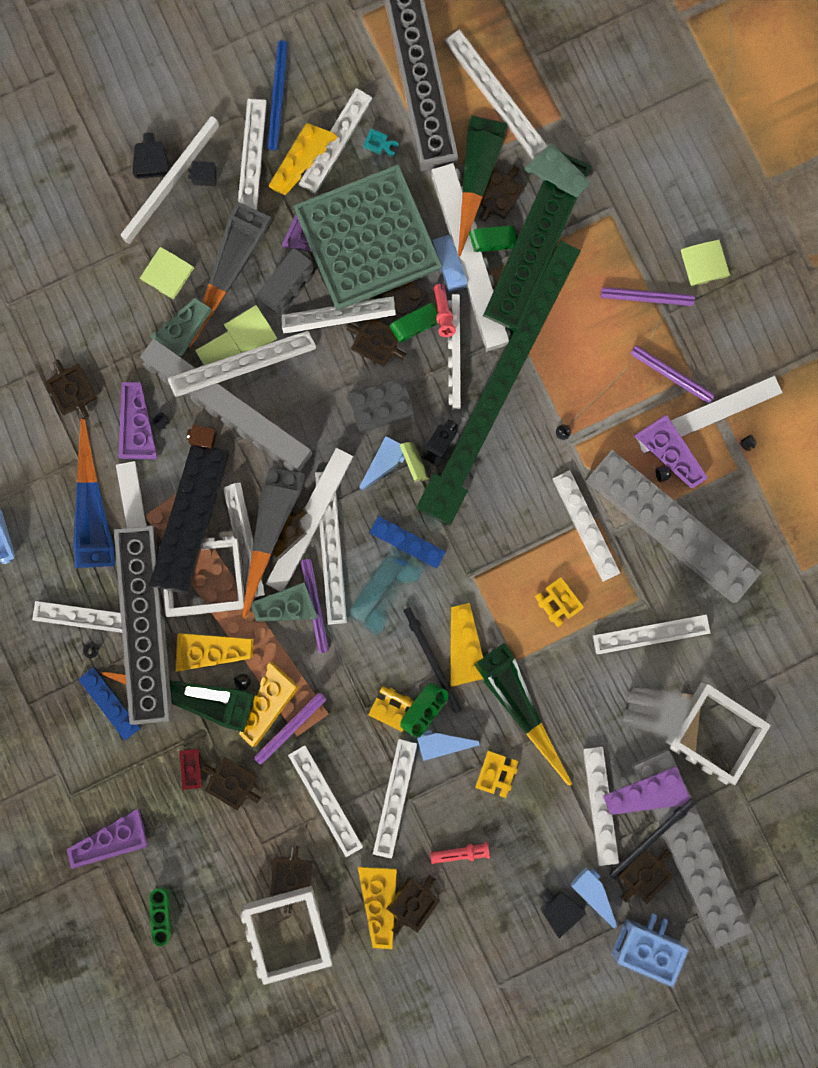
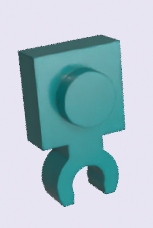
M370 129L363 148L380 155L384 150L387 155L394 157L395 152L391 151L390 147L398 148L399 143L393 140L388 142V135Z

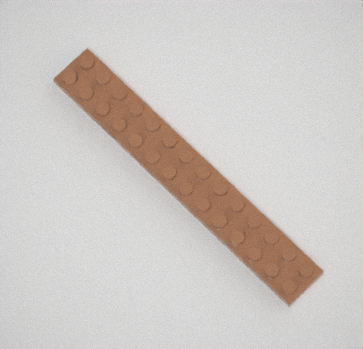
M176 494L145 515L150 525L157 528V535L161 540H163ZM215 549L201 550L192 585L204 603L208 605L238 601L236 579ZM251 607L246 618H242L243 609L212 613L228 637L254 639L253 658L246 659L245 662L260 683L266 675L268 663L273 662L299 686L281 712L287 723H289L316 694L267 623L257 622ZM323 704L294 732L296 736H299L329 715Z

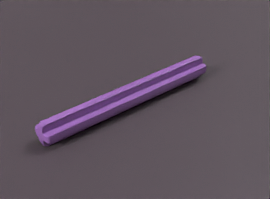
M603 287L601 289V298L687 306H692L695 302V296L690 294Z
M635 346L632 349V356L703 401L710 403L714 398L712 392L639 346Z
M304 559L301 561L305 586L318 619H312L319 653H325L329 651L312 562L310 559Z
M318 693L254 757L259 764L264 763L326 701V697L322 693Z

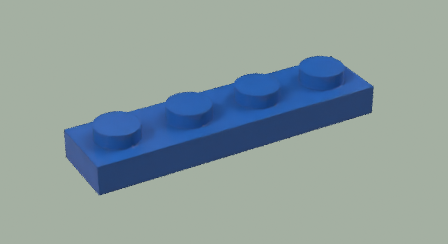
M380 516L377 517L369 532L436 569L446 551Z
M95 667L78 679L124 740H127L141 729L139 724L130 725L129 711Z

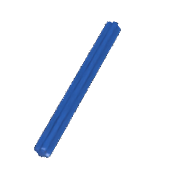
M279 40L277 44L268 149L274 151L278 150L288 50L287 41Z

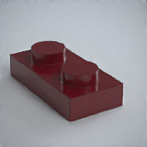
M199 749L179 751L182 790L203 788Z

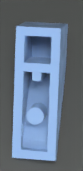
M446 235L433 239L432 243L442 265L441 272L448 294L466 289L467 281L451 236Z
M385 436L359 486L360 490L364 491L397 467L399 462H404L405 457L400 443Z
M427 730L420 737H417L423 761L480 745L478 740L438 732L432 733L431 730Z
M585 867L570 885L615 928L617 925L603 884L598 880L601 876L593 868L589 871Z

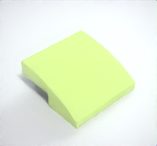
M720 240L694 245L681 250L691 286L730 276Z
M160 247L140 279L166 296L175 299L194 267Z
M257 305L224 324L241 353L264 346L277 339Z
M228 331L195 350L204 365L241 353Z
M407 442L400 444L414 482L429 479L415 443Z

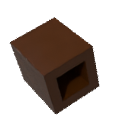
M192 425V429H188L186 439L189 440L188 443L190 445L212 449V447L214 448L217 431L207 427Z

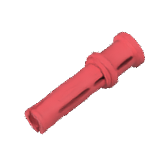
M437 284L433 290L438 310L436 320L440 326L438 332L442 337H450L456 332L455 326L452 323L453 314L449 311L445 285L442 284L440 286V284Z
M485 841L484 844L477 845L470 843L467 847L431 851L430 856L431 863L435 864L463 859L474 861V859L484 857L490 859L488 841Z

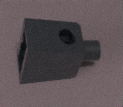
M144 133V143H137L134 147L132 173L135 179L165 177L170 168L164 146L160 141L155 142L154 133Z
M449 419L445 425L439 424L426 444L421 457L438 467L456 436L454 431L457 424Z
M546 888L539 894V897L546 903L540 909L559 939L587 914L580 905L561 890L553 895Z

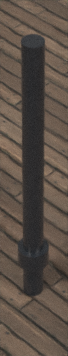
M410 607L404 609L403 611L410 623L409 627L411 631H414L442 688L447 690L448 700L454 712H460L462 709L420 628L422 626L419 620H416Z
M691 797L685 804L678 806L673 811V815L609 872L610 876L615 879L678 820L686 817L687 812L697 804V801Z

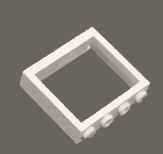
M234 536L222 537L220 541H215V538L204 539L201 549L233 547L238 601L174 608L172 591L164 589L166 617L243 609L245 595L238 539H234Z
M701 683L690 701L683 735L707 696L755 726L756 730L729 774L681 744L680 740L668 737L666 743L671 745L670 749L680 755L682 752L685 754L687 761L694 765L696 763L702 765L701 769L710 775L712 773L716 774L718 781L725 785L728 783L736 785L771 725L709 684Z
M312 886L243 904V912H240L242 923L247 925L248 930H245L248 942L252 943L253 961L257 960L258 967H256L258 979L262 978L263 985L332 966V956ZM306 900L322 958L267 972L251 914Z

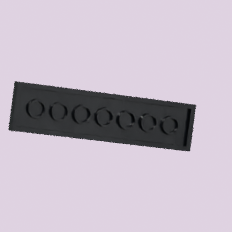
M191 445L149 584L151 587L189 594L229 457L228 450L213 447L209 449Z

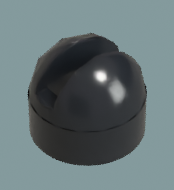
M162 412L158 413L153 419V425L159 429H166L167 423L170 424L169 418Z
M565 424L558 426L555 432L557 438L560 440L568 439L571 435L570 427ZM560 428H563L568 435L565 436Z
M751 434L743 438L739 444L744 450L751 451V447L753 449L756 447V440Z
M661 466L656 468V478L659 482L670 479L671 470L668 467Z
M89 642L84 645L83 654L87 658H94L98 655L99 649L95 643ZM92 645L94 646V648L92 649L91 654L89 655L87 654L90 646Z
M240 674L234 677V683L241 691L250 686L251 679H247V674Z

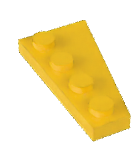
M306 123L268 186L272 190L286 195L302 178L301 174L304 170L311 168L314 164L313 160L327 150L325 147L331 141L334 142L338 138L336 134Z
M470 603L451 607L450 687L483 679L474 666L477 661L483 658Z
M178 633L175 672L253 658L254 639Z
M273 662L268 663L266 668L268 670L265 677L261 680L259 692L253 699L254 704L249 712L245 731L239 733L252 747L257 746L299 688Z
M358 866L372 947L392 949L393 932L391 930L394 927V915L386 910V908L395 897L397 869Z

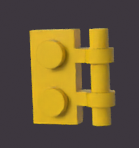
M561 577L545 588L549 596L545 598L541 592L535 596L539 602V607L546 611L549 615L548 619L554 622L557 627L563 624V621L560 619L562 614L567 619H570L584 608ZM552 600H554L560 608L556 612L549 604V602H551Z
M382 686L379 693L386 697L384 701L376 698L368 715L403 732L404 730L401 728L400 722L406 714V707H411L414 701L407 695L403 696L395 692V689L391 687L389 689ZM393 699L402 703L400 708L389 704L390 700Z
M487 750L475 788L494 794L496 787L501 788L499 796L507 798L508 792L512 789L511 783L514 774L516 775L518 771L517 765L519 761L511 759L509 766L505 765V756ZM502 770L507 772L504 782L498 781Z

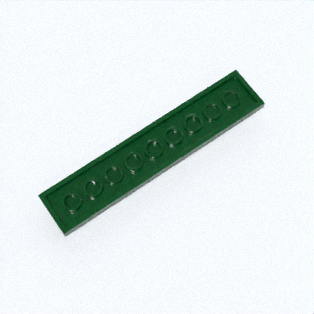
M561 152L587 178L591 166ZM548 180L543 181L483 313V317L515 332L519 330L578 197L561 190L557 185Z

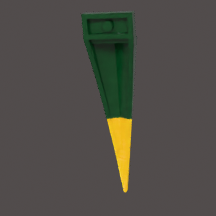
M503 643L477 661L474 666L483 677V682L566 784L570 786L572 782L539 718L516 659L506 644Z

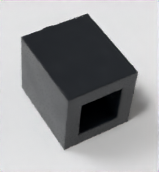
M192 161V167L188 168V178L191 179L192 184L216 186L217 167L215 162Z

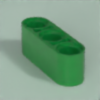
M515 226L478 228L469 232L474 252L513 249L518 238Z
M432 302L393 322L389 327L399 343L437 325V305L435 302Z
M435 683L427 684L400 722L401 728L414 737H420L448 700L447 690Z
M158 886L150 893L149 903L152 942L156 946L161 947L165 946L172 937L169 890L164 886ZM159 891L164 894L163 901L155 898L156 892ZM159 911L163 912L165 920H159L156 917V913ZM160 931L164 932L167 936L166 940H160L157 933Z

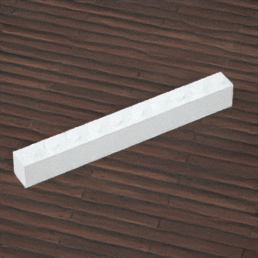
M452 163L432 169L431 176L449 234L458 254L463 186H460L459 183L461 179L459 169H455ZM473 221L470 231L477 229L475 221ZM468 235L459 260L465 274L467 292L486 352L507 346L511 335L509 329H505V326L483 317V313L493 294L492 286H494V280L492 275H488L486 269L489 268L487 258L483 257L481 252L473 251L470 236Z

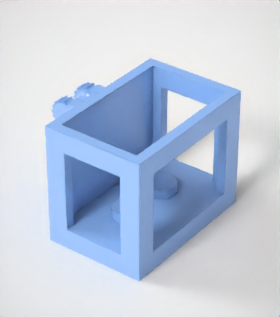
M654 913L651 914L646 926L626 918L611 953L613 958L620 965L674 987L688 949L679 940L664 934L668 920L663 918L658 930L655 931L653 926L657 915ZM626 931H628V935L620 952L619 948L621 946Z

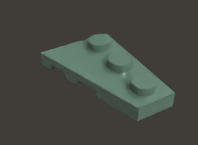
M552 143L524 169L529 173L532 172L540 176L539 178L544 181L552 182L561 190L575 197H578L591 184Z
M195 298L180 310L174 319L170 322L167 321L162 329L157 333L154 332L149 337L182 357L212 309Z
M305 583L256 600L251 604L257 622L318 619Z

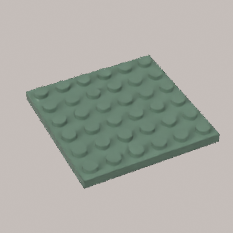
M399 165L293 206L336 311L442 269L440 260Z

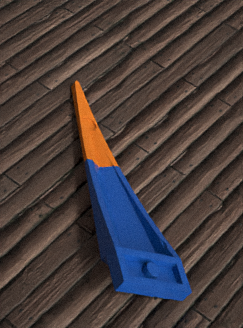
M81 418L73 537L75 568L115 566L114 546L97 482L85 419L82 420Z

